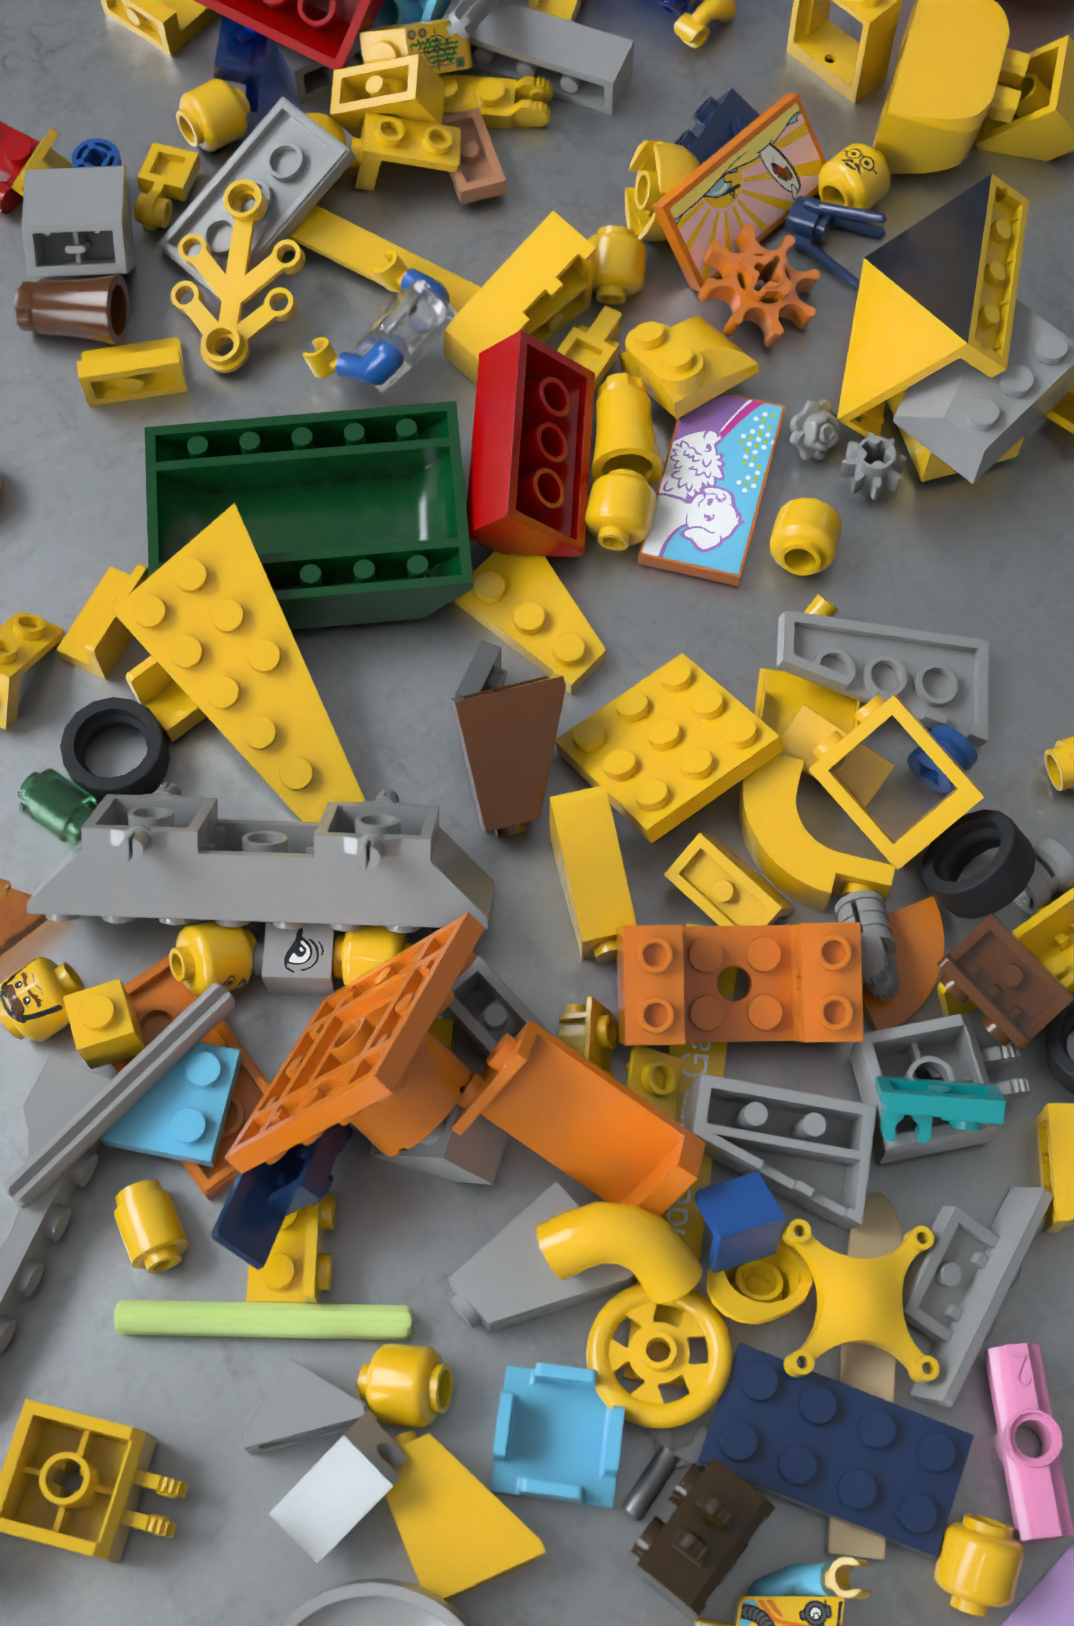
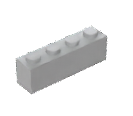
M452 0L442 19H449L448 15L461 0ZM500 0L469 36L473 67L467 70L489 77L516 79V81L524 76L545 78L550 80L552 87H554L552 97L609 115H613L633 73L634 41L504 0Z

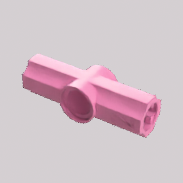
M1017 1343L988 1348L984 1351L997 1425L995 1450L999 1460L1004 1465L1016 1539L1019 1542H1033L1074 1536L1059 1455L1062 1448V1433L1059 1425L1052 1417L1040 1345ZM1018 1426H1027L1038 1434L1041 1441V1452L1037 1458L1028 1457L1017 1448L1015 1431Z

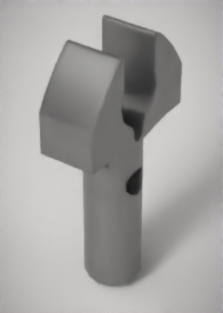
M705 1422L702 1423L696 1432L692 1443L689 1446L677 1448L675 1452L670 1450L672 1445L670 1432L673 1428L648 1429L646 1435L654 1440L655 1455L621 1506L626 1516L632 1520L641 1521L676 1468L687 1465L691 1467L693 1463H696L698 1466L701 1465L697 1463L707 1434Z

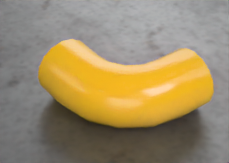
M594 1202L563 1211L541 1222L536 1227L537 1239L543 1255L552 1271L561 1280H567L600 1264H618L629 1269L637 1277L652 1302L662 1304L675 1301L689 1293L702 1277L703 1269L687 1242L663 1217L634 1204Z

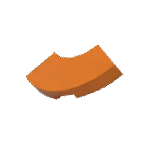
M933 896L888 913L897 947L894 958L898 969L897 975L900 977L898 981L900 985L898 986L899 992L895 994V997H892L890 1001L888 999L882 1001L870 995L865 987L867 984L864 985L862 983L863 1013L872 1031L907 1024L923 1007L935 986L941 970L937 963L944 955V930L939 908Z

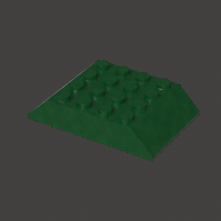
M456 401L144 427L149 577L235 503L290 630L421 619L474 589Z

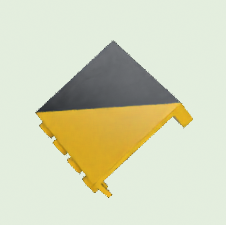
M990 174L864 257L837 414L838 421L866 438L869 432H873L874 436H880L881 427L884 423L883 415L886 400L955 360L963 359L990 378L1007 370L1029 200L995 175Z

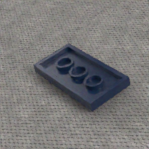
M740 1342L732 1360L729 1380L722 1395L719 1397L697 1463L707 1467L713 1457H715L749 1485L933 1559L938 1555L974 1435L814 1371L802 1377H791L784 1369L783 1359Z

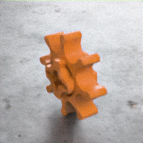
M748 223L744 225L735 240L740 253L728 251L718 241H714L709 247L703 262L716 268L723 279L708 278L698 293V299L701 302L720 299L730 306L732 316L723 328V333L726 336H732L742 321H752L762 329L764 345L766 347H773L784 332L778 319L779 317L791 320L799 329H804L816 313L815 308L803 303L798 298L796 291L810 292L820 278V272L817 269L801 272L789 265L786 256L795 244L793 236L786 235L776 250H767L758 244L755 238V227ZM759 280H763L764 285L760 291H756L754 289L755 285Z

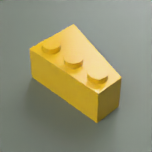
M553 210L464 307L456 311L448 319L443 328L444 357L477 385L480 352L520 330L544 344L547 343L591 306L596 247Z

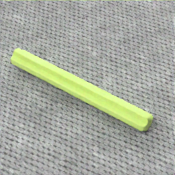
M122 1299L116 1304L114 1327L121 1335L408 1340L413 1329V1313L407 1305Z

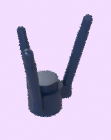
M800 195L794 201L789 211L785 231L795 236L793 248L808 253L858 292L860 280L813 243L817 240L825 242L834 225L882 238L886 233L883 228L862 221L883 224L886 222L887 217L883 213L827 203L810 196L804 197Z

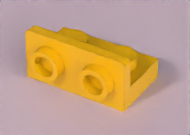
M326 1194L316 1205L309 1204L285 1217L265 1266L259 1270L251 1265L248 1266L246 1302L321 1303V1290H331L333 1257L332 1253H323L324 1231L334 1230L335 1194Z

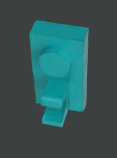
M885 1076L875 1077V1090L882 1104L880 1130L887 1141H894L895 1127L899 1121L904 1119V1115H911L912 1119L916 1122L915 1137L918 1143H928L931 1139L933 1117H941L942 1120L949 1121L948 1124L950 1126L968 1131L984 1130L986 1123L1004 1125L1006 1100L996 1084Z

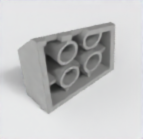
M1016 299L1007 370L990 378L959 358L908 387L894 415L893 422L974 484L1073 388L1074 341Z

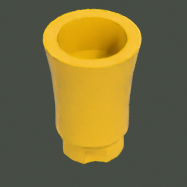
M616 373L607 376L605 382L598 386L597 389L598 398L595 403L596 439L591 469L592 477L594 480H597L612 470L628 469L642 474L648 484L652 485L661 477L663 463L656 444L651 400L647 395L646 383L642 378L633 377L628 373Z

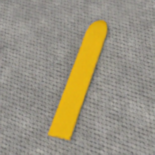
M317 205L313 207L288 237L381 285L383 284L372 271V267L375 266L378 269H382L388 266L390 262L384 253L388 250H394L409 270L416 269L440 281L447 288L450 304L445 311H439V314L450 318L456 311L462 309L481 288ZM408 294L405 295V297H407V298H409V299H411V300H413V301L415 300L414 297H412V296H410V295H408Z

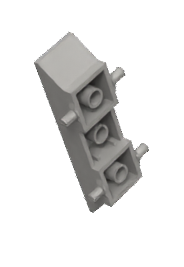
M165 782L153 794H107L81 827V841L54 866L27 902V914H46L48 920L59 922L75 920L82 915L102 916V919L109 923H128L134 921L137 917L159 918V921L166 925H184L192 922L194 919L216 920V923L223 927H241L249 924L250 921L273 922V926L281 929H298L306 926L307 923L329 924L332 929L338 931H355L361 929L364 925L386 926L389 931L395 933H412L418 931L421 927L442 928L467 912L485 929H488L494 881L439 827V805L400 803L399 796L391 789H389L388 796H386V789L381 790L374 801L328 802L320 822L218 819L217 798L181 796V789L177 784L171 782L168 787V782Z

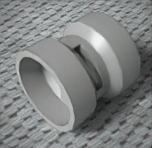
M1045 838L1033 847L1036 854L1034 874L1025 890L1014 900L1016 905L1029 914H1034L1042 906L1049 905L1051 896L1056 892L1066 893L1074 887V859L1065 847L1051 838Z

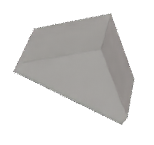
M289 1358L242 1433L243 1447L253 1455L345 1431L367 1409L362 1402Z

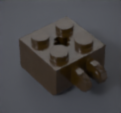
M713 1457L705 1470L696 1463L691 1465L668 1499L677 1509L666 1523L655 1515L631 1550V1553L640 1559L632 1573L691 1621L701 1615L707 1606L705 1603L717 1586H720L734 1567L759 1526L770 1517L776 1508L765 1496L715 1457Z

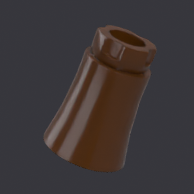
M119 274L91 279H40L38 282L24 281L20 288L16 289L14 309L17 316V325L20 330L38 332L41 335L91 339L117 346L122 345L126 339L130 320V302L125 280Z

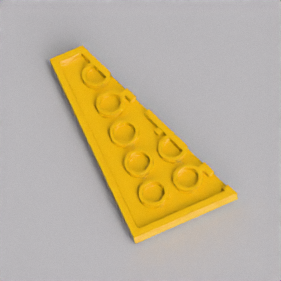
M234 503L111 609V611L302 822H320L328 802L366 801Z

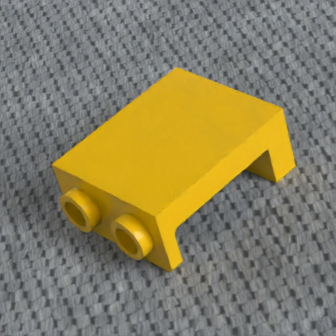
M101 0L103 12L169 56H172L218 14V12L193 0Z

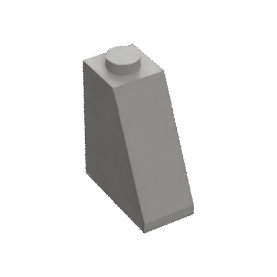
M556 1181L448 1277L450 1287L455 1293L449 1299V1302L471 1328L480 1321L489 1333H493L623 1291L634 1284L637 1277L627 1268L618 1264L606 1263L591 1267L567 1280H561L555 1275L540 1248L536 1227L541 1222L563 1211L580 1207Z

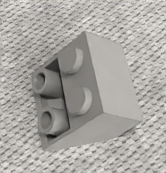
M126 165L25 170L21 227L27 277L124 274L136 267Z

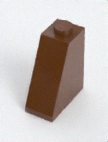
M554 673L450 699L480 825L485 832L495 830L496 837L516 835L528 830L527 822L540 819L566 690L563 675Z

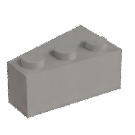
M706 1074L699 1075L690 1083L683 1127L706 1142L704 1154L743 1175L758 1171L770 1190L844 1230L862 1225L877 1105Z

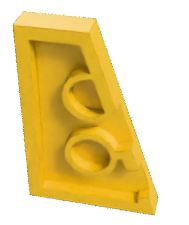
M495 550L472 573L474 589L454 600L458 606L545 675L554 673L563 675L566 684L565 691L570 695L606 660L605 647L545 556L502 554Z

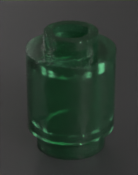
M48 768L42 773L36 771L30 774L22 783L17 795L21 800L19 812L60 841L67 842L70 840L76 845L81 841V827L97 808L94 796L52 768Z

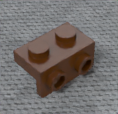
M992 912L937 963L945 972L939 978L943 986L962 1004L971 999L986 1014L981 1020L982 1025L1004 1047L1012 1041L1022 1050L1039 1031L1074 1000V994Z

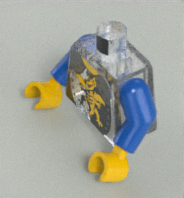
M388 250L384 255L390 264L382 269L373 266L372 271L388 291L402 290L397 293L350 353L342 352L338 356L326 337H318L312 341L316 352H304L302 355L313 374L318 378H325L336 372L339 377L373 385L383 393L418 364L456 316L455 309L450 305V296L447 288L440 281L416 269L409 270L394 250Z

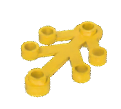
M239 179L231 183L223 197L224 207L234 219L226 274L211 256V247L201 235L196 233L187 234L178 244L180 257L190 267L198 270L222 301L219 321L204 306V295L193 282L181 281L177 283L170 295L173 305L181 313L188 315L203 334L200 346L203 360L211 369L221 373H229L239 369L246 362L250 354V341L274 321L287 322L295 317L298 312L296 298L288 289L277 287L266 295L265 304L240 321L242 307L246 302L282 273L295 274L305 264V254L300 246L293 240L285 239L278 242L274 246L272 254L248 273L255 223L263 218L267 210L265 194L255 182L249 179ZM256 201L250 210L242 212L243 205L246 202ZM200 244L201 251L199 254L189 257L190 248ZM296 251L295 258L291 262L282 263V257L286 252ZM194 292V297L190 303L181 304V299L185 293ZM287 298V307L282 311H275L274 308L277 301ZM234 343L233 349L227 355H220L223 345Z

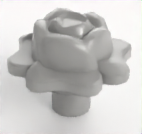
M823 399L819 402L808 400L803 411L795 415L790 421V442L799 449L800 457L803 460H809L812 457L822 460L828 449L835 446L839 440L840 421L837 419V414L832 411L830 401Z

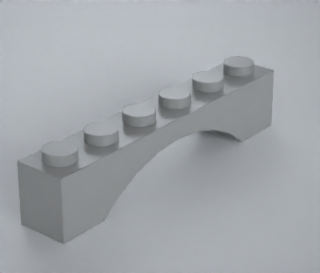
M50 1054L23 1105L29 1133V1158L112 1079ZM101 1137L29 1207L19 1208L12 1229L0 1248V1353L5 1350L13 1336L16 1327V1320L13 1319V1316L23 1296L29 1297L40 1282L44 1270V1264L41 1263V1260L51 1240L54 1242L58 1241L69 1223L71 1209L68 1208V1205L77 1187H84L95 1171L98 1161V1155L95 1154V1151L101 1141Z

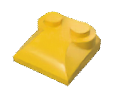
M699 315L671 327L653 321L644 322L628 333L625 339L626 351L618 354L621 370L633 377L642 378L646 383L647 393L676 419L760 372L759 364Z

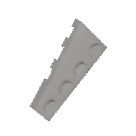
M785 610L778 617L776 668L864 703H868L877 694H880L885 701L894 694H897L924 726L933 729L939 724L947 725L963 734L972 745L979 748L988 742L989 640Z

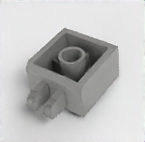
M958 1014L863 1033L864 1042L854 1043L849 1055L862 1103L877 1105L873 1144L879 1165L992 1142L1002 1129V1124L986 1123L984 1130H961L948 1124L949 1121L942 1120L941 1117H933L931 1139L928 1143H918L915 1137L916 1122L912 1119L911 1115H904V1119L899 1121L895 1127L894 1141L885 1140L880 1130L882 1104L875 1090L876 1076L990 1084L986 1070L1007 1067L1022 1059L1020 1049L1015 1044L980 1050L970 1015ZM1015 1078L994 1083L1006 1102L1019 1100L1033 1093L1027 1078Z

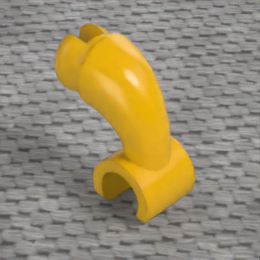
M704 0L692 15L685 13L677 20L674 25V31L688 46L693 49H700L709 36V28L706 25L715 19L720 20V22H728L733 19L737 12L736 2L734 0Z

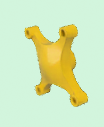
M795 1219L785 1225L781 1235L785 1244L794 1247L805 1260L812 1273L817 1292V1312L813 1328L804 1344L797 1351L786 1356L784 1369L787 1374L795 1378L807 1375L813 1370L815 1360L827 1350L842 1344L858 1343L877 1347L894 1356L906 1367L911 1379L917 1383H925L937 1378L940 1371L939 1363L932 1356H925L913 1342L906 1326L902 1303L906 1271L918 1253L927 1250L933 1245L934 1235L932 1231L926 1226H917L904 1235L903 1242L891 1253L875 1258H856L834 1252L822 1245L813 1237L809 1223L803 1219ZM794 1229L798 1232L799 1236L794 1233ZM797 1359L801 1362V1368L797 1365Z

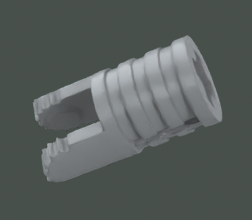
M870 890L850 893L836 903L834 909L838 922H860L862 983L864 985L867 984L865 987L870 995H873L876 999H881L882 1001L888 999L890 1001L899 992L898 986L900 983L898 981L900 977L897 975L898 969L894 958L897 947L884 897L880 893ZM854 904H857V910H858V912H857V911H854V909H853V905H854Z

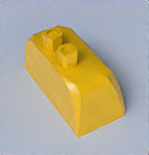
M915 1L903 35L872 148L881 152L886 158L890 174L929 173L955 167L967 157L985 117L1011 123L1019 104L1021 91L998 85L997 81L1020 87L1028 67L1030 54L1006 47L1010 34L1009 24L1004 10L996 1Z

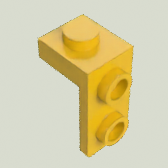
M366 112L360 138L351 137L349 149L356 157L349 165V167L356 168L355 188L374 191L381 160L456 172L460 164L461 130L453 126Z
M17 612L0 626V728L5 730L17 720L20 676L63 639L62 627L47 622L38 615Z

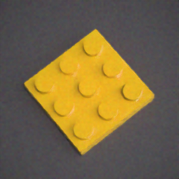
M683 653L555 740L559 755L592 787L605 785L610 804L651 844L784 751L781 738L774 730Z

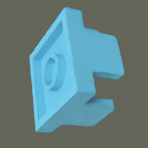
M536 1363V1369L506 1366L504 1388L501 1390L493 1447L494 1461L490 1492L492 1494L607 1510L613 1509L625 1407L613 1405L611 1411L604 1404L594 1389L596 1387L598 1371L547 1363ZM619 1381L626 1390L627 1381Z

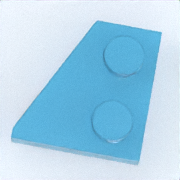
M199 1042L101 1136V1141L106 1146L214 1167L243 1059L241 1050Z

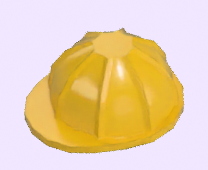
M781 1236L777 1252L774 1255L717 1273H713L709 1266L706 1290L712 1304L723 1315L739 1323L756 1325L784 1316L804 1303L812 1288L813 1276L802 1256L794 1247L785 1244Z

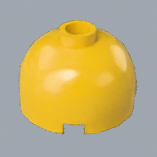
M644 140L635 151L629 171L638 173L635 188L626 187L625 217L627 227L635 231L636 236L640 240L668 241L652 205L669 191L680 185L701 165L696 156L684 146L670 142Z

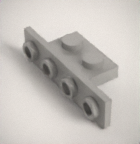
M1011 1186L990 1230L957 1206H942L931 1228L934 1235V1243L930 1248L918 1254L903 1284L902 1303L904 1318L908 1323L935 1341L928 1356L935 1358L940 1367L939 1375L934 1380L925 1383L915 1382L909 1394L915 1400L951 1407L956 1398L967 1387L970 1378L969 1371L982 1344L991 1336L995 1328V1317L1008 1290L1014 1286L1020 1276L1021 1263L1033 1238L1041 1231L1045 1224L1046 1211L1053 1198V1194L1045 1188Z

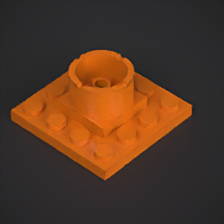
M467 912L325 997L231 1146L225 1159L241 1174L263 1162L272 1165L281 1159L291 1147L302 1143L304 1146L310 1145L327 1128L338 1122L342 1126L352 1123L388 1157L401 1154L403 1148L409 1150L425 1139L455 1107L462 1096L460 1090L467 1086L470 1078L469 1067L429 1027L433 1020L452 1002L454 993L451 991V988L456 979L473 964L476 954L472 950L485 928Z

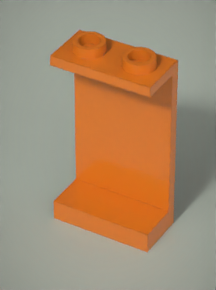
M531 1020L527 1022L514 1038L506 1033L491 1051L486 1061V1064L489 1065L487 1070L481 1076L473 1071L470 1074L467 1086L460 1090L462 1096L456 1103L460 1107L452 1124V1131L461 1136L481 1114L607 1202L634 1204L661 1216L698 1179L706 1144L705 1141Z

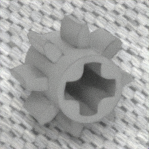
M869 432L868 437L859 444L854 441L848 442L845 454L846 459L842 460L839 474L841 477H850L852 485L850 493L855 494L858 492L864 496H871L873 500H877L878 495L884 492L886 488L890 491H897L901 479L900 473L904 471L907 458L903 455H896L895 439L888 440L881 436H874L873 432Z

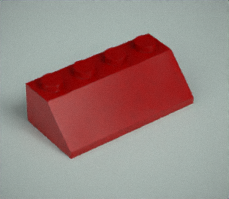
M193 0L333 70L343 69L348 66L361 47L359 33L373 27L384 0Z
M521 330L479 353L466 508L469 538L502 554L578 557L583 555L585 550V514L588 499L595 373Z

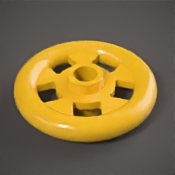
M641 1283L624 1289L604 1305L592 1324L586 1347L587 1369L598 1371L596 1387L594 1389L604 1404L611 1411L613 1405L625 1407L624 1420L638 1426L654 1429L678 1427L697 1419L707 1412L722 1395L730 1377L733 1360L732 1342L726 1323L719 1311L707 1298L692 1289L689 1293L675 1301L657 1304L651 1301ZM657 1305L671 1306L683 1311L680 1326L677 1328L669 1323L654 1322ZM625 1318L641 1326L633 1335L629 1347H624L613 1340L617 1328ZM688 1339H706L708 1363L689 1364L690 1350L687 1342ZM656 1342L665 1343L671 1350L669 1357L663 1362H654L647 1355L649 1347ZM627 1363L631 1364L635 1374L644 1381V1384L632 1394L623 1388L615 1376V1373ZM683 1377L689 1394L679 1400L664 1403L658 1389L659 1385L670 1384Z

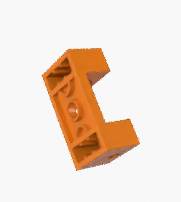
M860 922L683 927V925H623L616 928L618 1042L620 1044L683 1045L685 1042L798 1041L804 1043L864 1042ZM728 967L741 969L748 978L749 985L746 994L735 1001L724 998L717 987L720 973Z

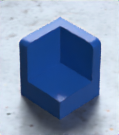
M758 1171L700 1188L696 1191L694 1202L714 1235L707 1261L713 1273L776 1254L786 1217Z

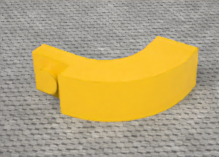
M778 754L743 779L738 811L742 838L754 864L775 888L797 903L824 913L831 893L841 895L842 898L856 891L870 890L880 893L886 901L892 886L895 865L831 850L816 841L804 828L796 806V794L804 760Z

